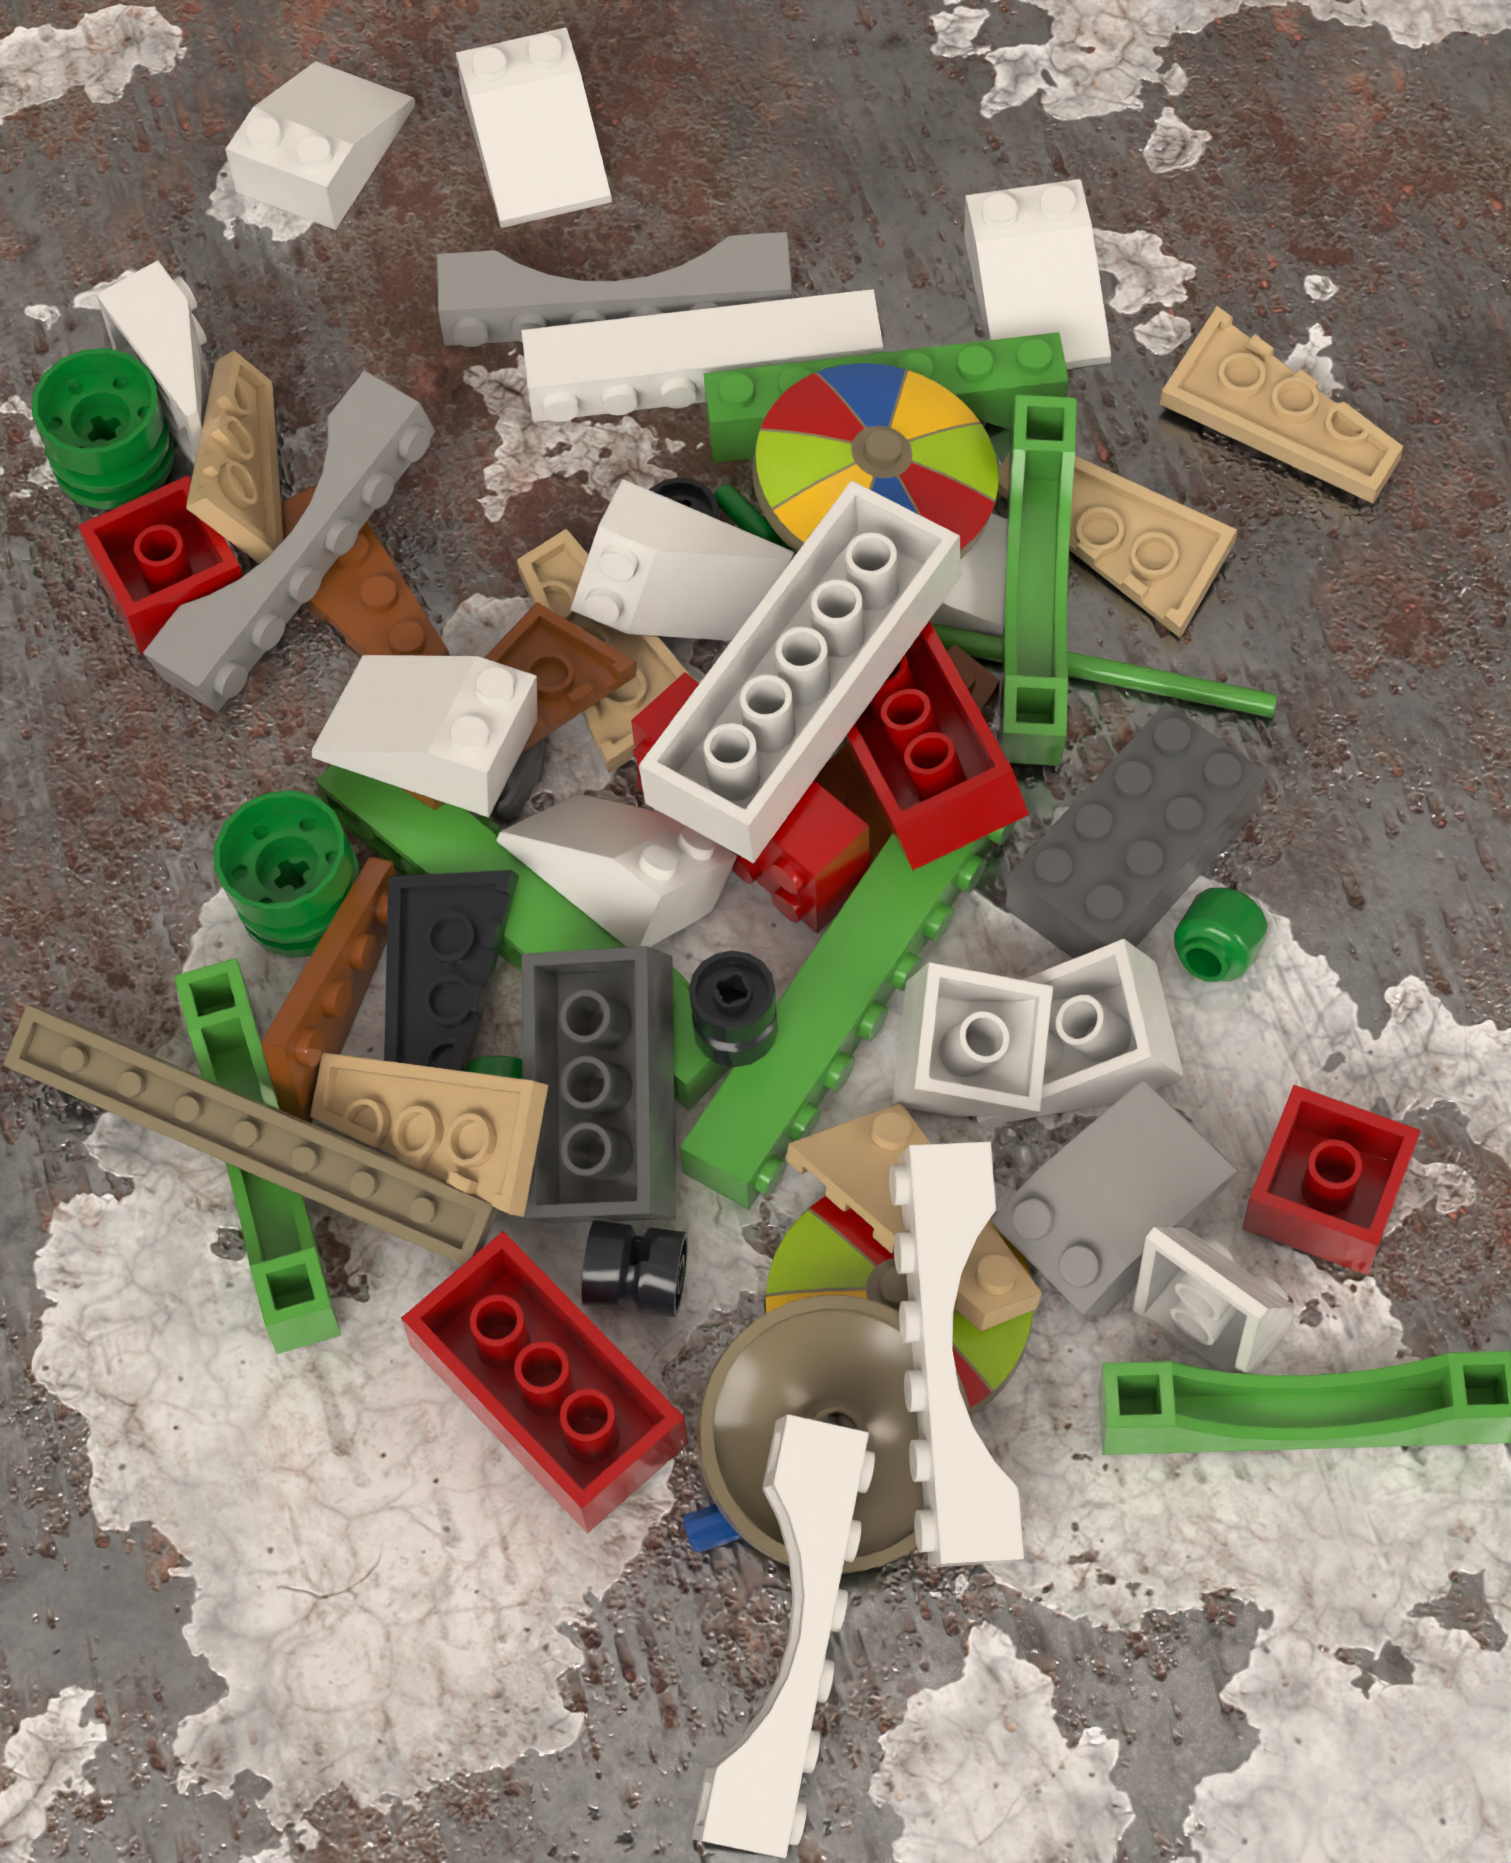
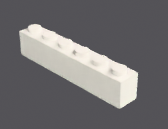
M874 289L521 330L533 422L548 420L552 422H565L575 417L600 414L625 415L634 410L660 407L684 408L694 403L705 402L703 373L883 353Z

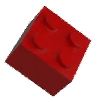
M189 475L78 525L91 565L140 655L143 654L180 605L208 596L243 577L240 565L225 538L186 509L191 485Z
M1293 1084L1250 1195L1242 1229L1369 1275L1421 1130Z

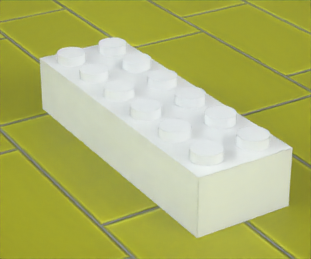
M851 480L639 764L645 804L754 863L960 579V536Z

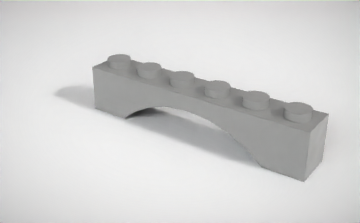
M788 232L729 235L708 252L678 267L646 277L618 281H580L548 275L518 264L496 250L437 254L438 313L444 346L462 345L465 347H476L484 343L514 341L523 343L521 330L792 299Z
M365 370L362 372L328 416V445L322 475L309 506L292 532L267 559L239 580L208 596L180 605L143 652L165 681L216 713L220 711L228 699L233 698L242 690L247 681L248 673L264 652L272 649L279 642L284 633L285 625L302 603H306L314 597L321 585L323 576L339 556L346 554L352 548L357 539L358 531L375 509L382 507L389 500L395 483L409 465L419 460L426 452L435 430L420 402Z

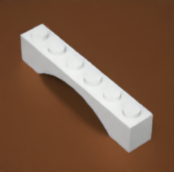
M991 1142L909 1145L898 1156V1164L890 1166L889 1191L892 1205H902L903 1232L896 1233L894 1238V1259L897 1273L907 1274L909 1301H901L899 1327L903 1343L912 1342L914 1370H906L904 1394L908 1412H917L919 1440H911L909 1447L912 1480L914 1482H922L924 1510H916L914 1530L916 1546L919 1552H927L928 1567L1018 1561L1024 1559L1018 1487L995 1463L972 1425L959 1391L952 1351L953 1310L961 1273L978 1235L996 1211Z
M789 1414L775 1422L762 1489L778 1520L789 1557L793 1598L789 1639L778 1676L759 1713L735 1743L706 1767L692 1834L693 1840L780 1858H786L789 1844L798 1846L801 1840L806 1819V1803L797 1801L802 1774H812L820 1747V1732L811 1730L816 1702L825 1703L828 1699L834 1674V1661L825 1659L830 1631L839 1632L841 1630L847 1609L848 1592L839 1589L844 1561L850 1563L854 1561L861 1536V1521L853 1520L852 1517L857 1492H867L874 1470L875 1454L874 1452L866 1451L869 1432Z

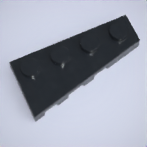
M513 870L388 876L384 1061L465 1072L466 1066L472 1060L519 875Z

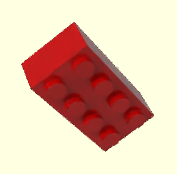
M928 621L844 738L912 871L1029 815L1012 767L931 622Z
M686 672L631 720L634 740L633 753L636 758L638 773L637 785L642 793L643 787L639 764L699 685ZM813 780L756 861L752 863L734 853L737 858L732 870L744 882L752 884L756 881L768 891L776 908L787 919L794 923L802 920L818 934L837 916L869 869V825Z
M504 1231L498 1234L401 1317L409 1345L587 1534L688 1445L685 1417Z

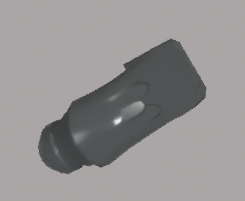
M545 737L520 754L497 800H502L495 811L497 819L506 823L519 819L537 782L541 781L546 744Z

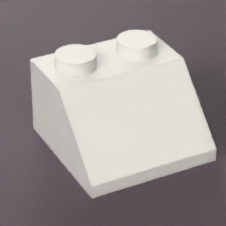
M928 962L906 981L892 1105L901 1102L904 1108L952 1117L1038 1114L1041 1108L1053 986Z

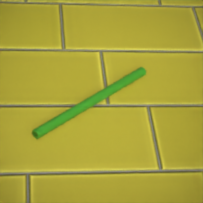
M931 623L946 651L955 644L969 656L1002 662V637ZM1067 651L1068 676L1269 718H1273L1278 696L1275 693Z

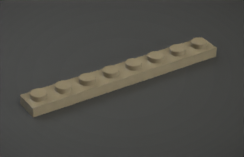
M26 1005L3 1064L5 1067L461 1265L466 1263L484 1247L498 1209L491 1206V1203L446 1184V1181L36 1005Z

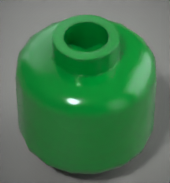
M1226 887L1208 888L1196 895L1175 929L1174 948L1183 967L1194 977L1206 982H1230L1242 977L1251 966L1267 938L1268 923L1260 907L1245 893Z

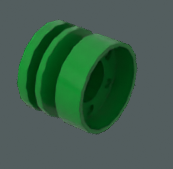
M109 348L87 349L60 359L42 375L32 395V417L45 447V453L60 489L81 505L99 510L115 509L159 489L165 483L174 465V441L169 431L168 421L164 415V408L157 385L149 369L131 354Z
M294 790L265 793L242 804L224 822L214 844V870L249 936L266 951L289 958L307 957L313 954L362 870L335 811L316 796Z

